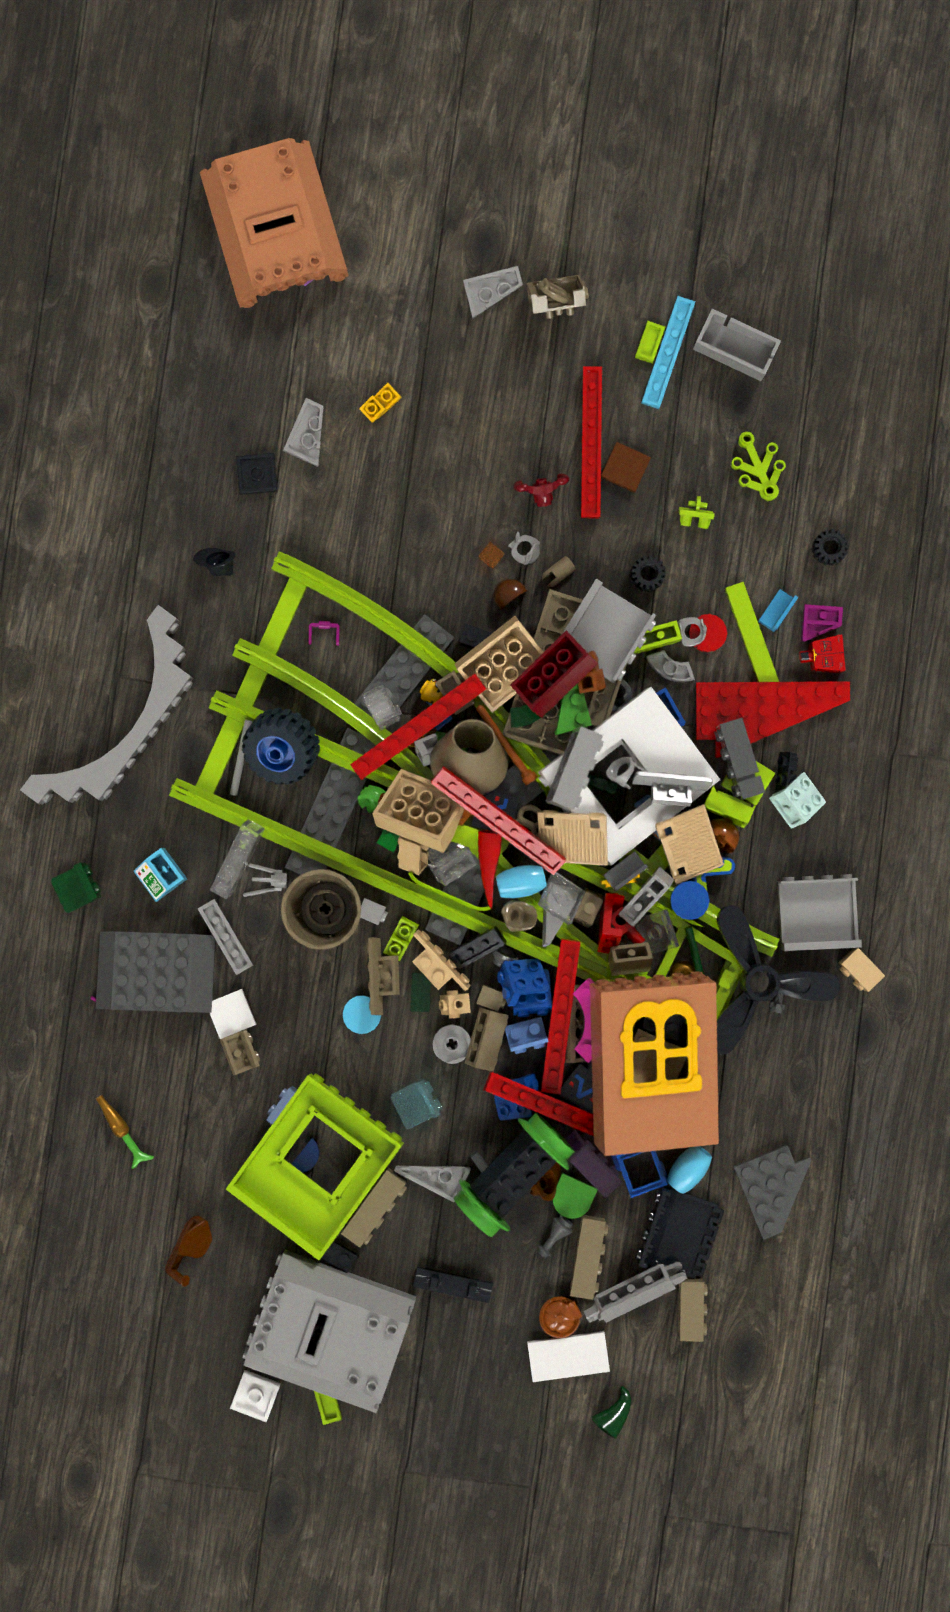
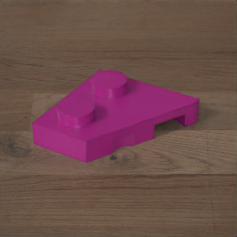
M805 604L803 606L801 642L808 641L841 627L843 607Z

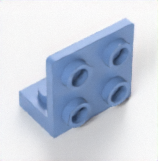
M541 1016L510 1024L505 1028L510 1051H515V1054L526 1052V1048L532 1046L534 1049L545 1047V1043L549 1042Z

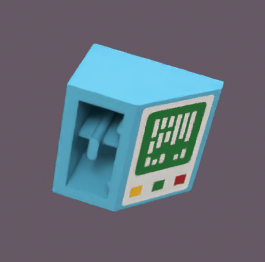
M165 848L157 850L134 870L136 876L156 902L187 880Z

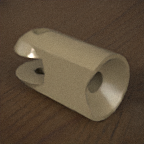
M564 556L543 573L542 580L553 573L556 578L547 586L554 587L572 574L576 568L567 556Z

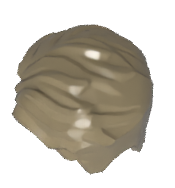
M513 899L502 908L501 913L505 925L511 932L529 930L537 922L536 909L523 901Z

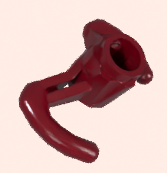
M560 473L557 475V480L552 483L547 481L546 478L537 479L532 486L523 484L522 481L518 480L514 483L513 489L518 492L525 491L532 494L537 507L549 506L553 500L552 492L560 485L567 484L569 476Z

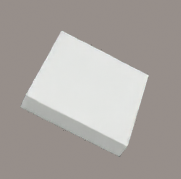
M243 989L212 1001V1013L210 1015L220 1039L256 1025Z
M244 1370L230 1409L267 1422L281 1383Z

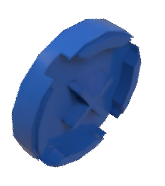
M682 882L671 893V908L676 915L683 919H697L708 909V892L697 882Z

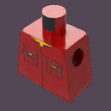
M842 634L811 642L809 644V651L799 652L800 663L810 662L812 671L831 673L846 671Z

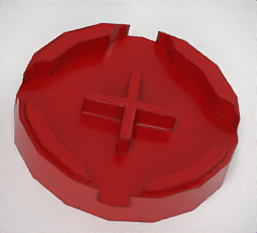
M712 614L697 617L700 620L703 619L707 631L702 643L694 647L706 653L719 649L727 637V628L723 620ZM691 624L689 637L690 639H695L700 635V628L696 624Z

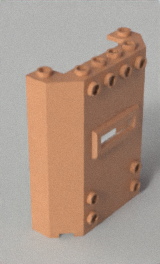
M287 138L215 159L211 162L212 167L210 169H203L200 172L240 308L254 306L255 303H258L256 297L258 295L266 296L275 290L284 291L292 285L301 286L313 279H324L327 275H329L330 281L335 282L342 281L345 277H348L346 264L309 141L303 140L301 143H296L295 139ZM290 215L294 217L295 222L259 233H255L253 227Z

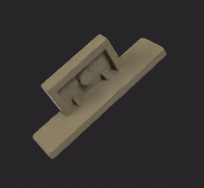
M369 937L367 951L369 953L367 967L370 980L368 983L370 991L369 1009L371 1015H383V996L400 995L398 956L381 957L380 938Z

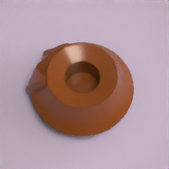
M554 1297L546 1301L542 1306L539 1321L542 1329L548 1335L555 1338H565L576 1331L580 1318L583 1316L574 1300L566 1297Z

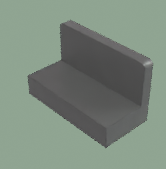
M633 852L603 876L614 891H617L648 868V866L642 862L636 852Z

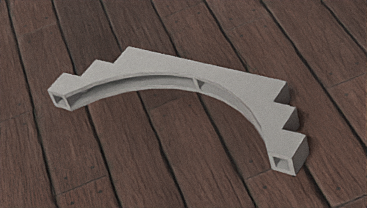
M158 605L147 619L154 647V674L145 708L133 729L116 747L100 759L81 768L58 774L31 775L20 791L42 805L51 800L53 791L71 803L80 799L83 789L100 801L107 800L113 792V786L119 784L124 778V771L133 766L136 761L134 759L136 755L145 750L148 739L150 737L153 738L157 734L159 724L161 722L164 723L168 719L171 708L173 706L176 707L180 703L182 693L184 691L187 692L193 685L191 681L194 678L176 666L177 662L180 663L186 656V649L169 637L179 627L178 623L180 621Z

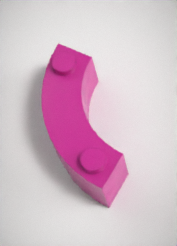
M591 978L585 980L573 993L583 1009L585 1018L584 1033L575 1050L588 1063L592 1060L590 983L594 982Z

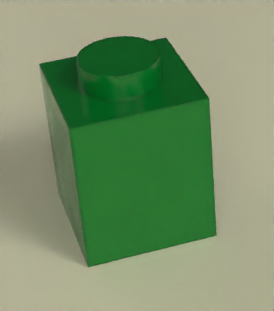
M384 829L377 844L394 853L399 845L398 838L400 835Z

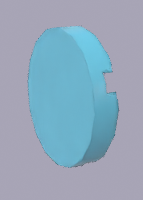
M355 996L344 1007L343 1021L352 1032L358 1034L369 1033L380 1022L381 1015H371L369 1009L370 997Z

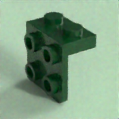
M80 862L74 865L73 869L51 880L56 894L67 913L73 912L102 897L100 894L101 889L98 883L94 882L91 876L93 875L92 870L86 863Z

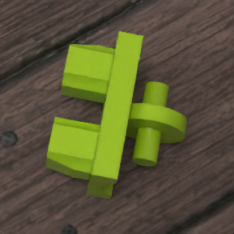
M697 496L696 501H688V506L695 507L694 509L679 507L678 510L680 525L691 526L692 517H699L698 527L708 529L711 519L714 520L713 511L700 510V508L707 509L708 504L701 502V496Z

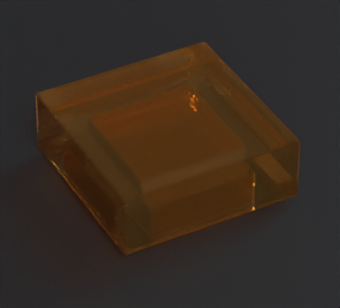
M489 542L478 558L494 569L505 553Z

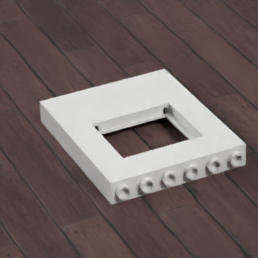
M652 687L646 688L592 730L603 735L602 741H604L600 752H596L594 758L596 759V764L622 744L634 762L641 767V771H648L650 773L665 772L671 775L685 774L692 777L705 776L706 778L713 779L711 787L720 781V778ZM564 752L538 772L540 774L539 780L545 787L549 786L551 788ZM586 787L585 789L582 788L580 794L582 800L578 808L575 807L574 810L562 808L564 813L587 814L593 812L607 815L608 865H613L655 832L656 823L674 817L686 806L651 803L650 797L615 824L594 794ZM691 789L692 802L706 791ZM591 820V827H599V821Z

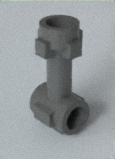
M778 993L775 996L774 1002H770V1011L782 1013V1010L785 1008V1005L782 1004L783 994Z

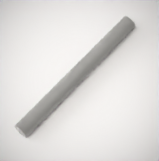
M250 720L244 721L230 794L235 796L238 794L245 760V753L242 752V739L252 724Z

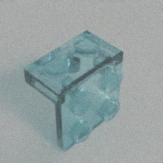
M424 1078L391 1095V1100L406 1129H411L432 1117L436 1118L441 1115L442 1105L438 1098L434 1099L431 1093L434 1090L430 1082H426Z

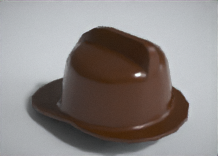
M556 1162L531 1188L530 1193L534 1196H540L545 1201L553 1200L561 1175V1165Z

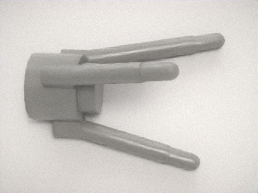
M249 864L251 868L273 873L271 878L253 877L252 881L271 882V886L274 887L247 892L243 894L244 897L282 891V888H286L287 873H282V870Z

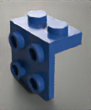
M539 959L504 961L500 971L497 973L498 982L502 986V995L506 999L508 1006H516L520 995L547 993L549 990V985Z
M547 969L543 970L549 985L548 992L520 995L516 1006H513V1015H518V1017H527L529 1014L544 1016L552 1012L550 978Z
M535 1074L512 1079L517 1083L539 1091V1084ZM494 1095L500 1120L532 1117L536 1113Z

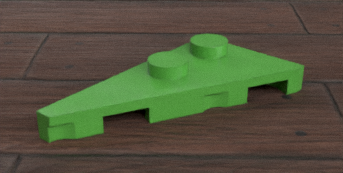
M577 683L560 701L561 707L558 711L559 718L555 735L573 731L577 727L592 725L584 693H579Z

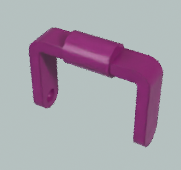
M319 621V623H311L309 625V645H312V627H318L319 629L337 628L336 645H339L340 626L338 624L331 623L330 621Z

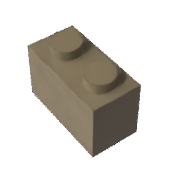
M648 942L611 946L608 956L612 976L649 972L653 960Z

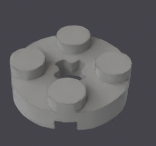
M454 1024L443 1026L434 1036V1053L446 1063H459L467 1056L471 1038L468 1032L461 1026ZM449 1039L457 1041L458 1044L455 1045V1049L447 1047L446 1044L449 1043Z

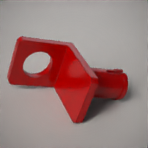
M620 907L612 914L611 924L616 929H622V935H626L633 944L643 943L645 938L640 935L635 926H631L627 921L624 925L616 923L615 918L623 909V907Z

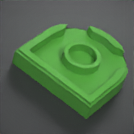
M562 1172L556 1187L555 1197L553 1198L554 1207L560 1215L566 1218H579L589 1210L598 1188Z

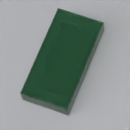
M412 973L410 1011L430 1012L431 982L423 973Z

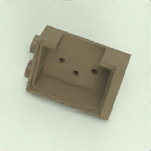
M579 275L548 279L550 283L561 287L568 293V303L558 302L544 294L538 286L540 281L527 283L528 301L533 314L546 312V318L548 319L554 317L553 311H555L556 315H562L563 309H566L567 315H573L574 307L586 306V299L589 298L588 288L585 287V282L581 281Z

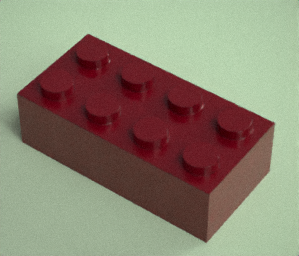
M566 630L510 686L527 706L542 718L598 663L577 639Z

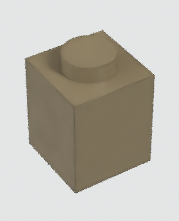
M483 984L476 1004L497 1012L499 1008L503 1009L506 999L503 998L502 991Z

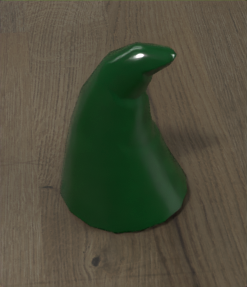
M623 1386L620 1388L621 1395L619 1400L610 1408L591 1416L598 1428L614 1439L618 1437L631 1407L630 1393Z

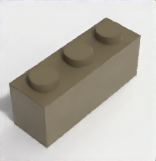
M479 1008L465 1064L494 1072L509 1015L495 1010Z
M686 1278L678 1284V1338L680 1341L704 1342V1335H707V1324L704 1323V1316H707V1304H704V1296H707L708 1289L707 1284H704L702 1278Z

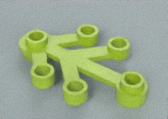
M743 432L738 439V443L742 448H746L753 466L744 463L740 457H735L731 462V467L734 470H742L759 477L761 484L752 481L746 474L739 478L738 483L741 487H749L759 491L762 499L772 501L778 496L779 489L776 483L786 464L783 460H777L773 465V474L770 480H768L766 472L773 455L778 451L777 444L772 442L767 445L766 454L761 463L753 445V434ZM745 436H748L750 438L749 442H746L744 440ZM769 446H773L775 451H769ZM734 461H739L740 466H735ZM780 463L782 465V469H778L776 467V464ZM746 478L748 480V483H742L741 479ZM771 488L773 493L768 494L766 489Z

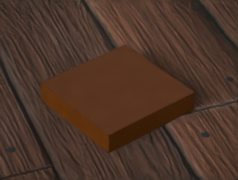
M616 442L601 478L635 493L651 457Z

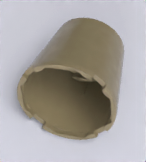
M330 870L309 871L297 877L285 892L281 905L282 920L288 933L302 945L312 949H330L344 943L356 930L361 917L360 898L352 883L341 874ZM325 903L331 907L329 914L321 910Z

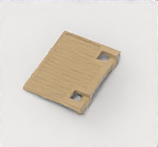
M704 804L655 824L672 878L676 885L724 865ZM671 827L672 834L666 835L664 829ZM684 866L686 873L680 875L678 869Z
M555 810L537 812L538 838L566 858L565 863L608 866L607 815L593 812L587 814L563 813ZM545 818H553L554 825L545 824ZM591 820L599 821V827H591Z

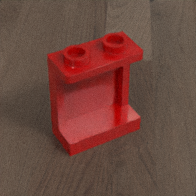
M618 893L605 894L600 914L597 948L599 953L609 954L611 946H619L622 929L611 928V917L616 910L623 907L624 895H619Z

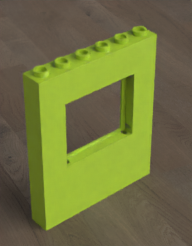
M315 1073L314 1075L309 1074L226 1190L317 1260H320L404 1143L401 1141V1136L395 1132L391 1134L386 1130L385 1124L379 1120L375 1122L370 1118L371 1114L363 1108L359 1110L354 1106L355 1102L348 1097L343 1098L339 1095L340 1091L332 1085L327 1086L323 1083L324 1079ZM314 1116L363 1151L332 1195L284 1159Z

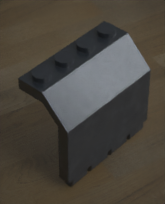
M661 1187L660 1192L657 1191L655 1194L654 1203L656 1205L654 1210H650L648 1216L650 1223L648 1229L643 1231L641 1238L643 1240L642 1248L639 1247L637 1249L635 1259H638V1265L647 1268V1265L656 1266L658 1264H664L666 1267L675 1262H680L682 1269L676 1273L684 1272L687 1277L693 1279L696 1276L703 1277L707 1264L701 1262V1259L708 1261L713 1245L707 1243V1240L715 1241L719 1227L713 1225V1222L721 1223L725 1210L718 1208V1203L688 1193L681 1194L675 1189Z

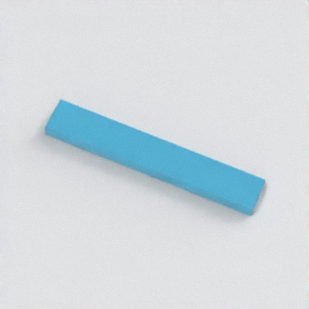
M677 296L641 402L642 404L657 409L660 408L695 301Z

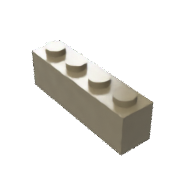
M387 1167L341 1234L358 1247H361L363 1243L367 1245L373 1236L370 1234L372 1230L380 1227L384 1221L382 1216L385 1212L390 1213L396 1204L393 1201L397 1195L401 1197L407 1189L405 1187L406 1180Z
M587 1215L581 1216L569 1289L570 1296L593 1300L594 1294H598L599 1283L596 1280L597 1275H601L602 1263H599L600 1255L604 1256L605 1244H602L603 1237L608 1234V1224H606L604 1218Z

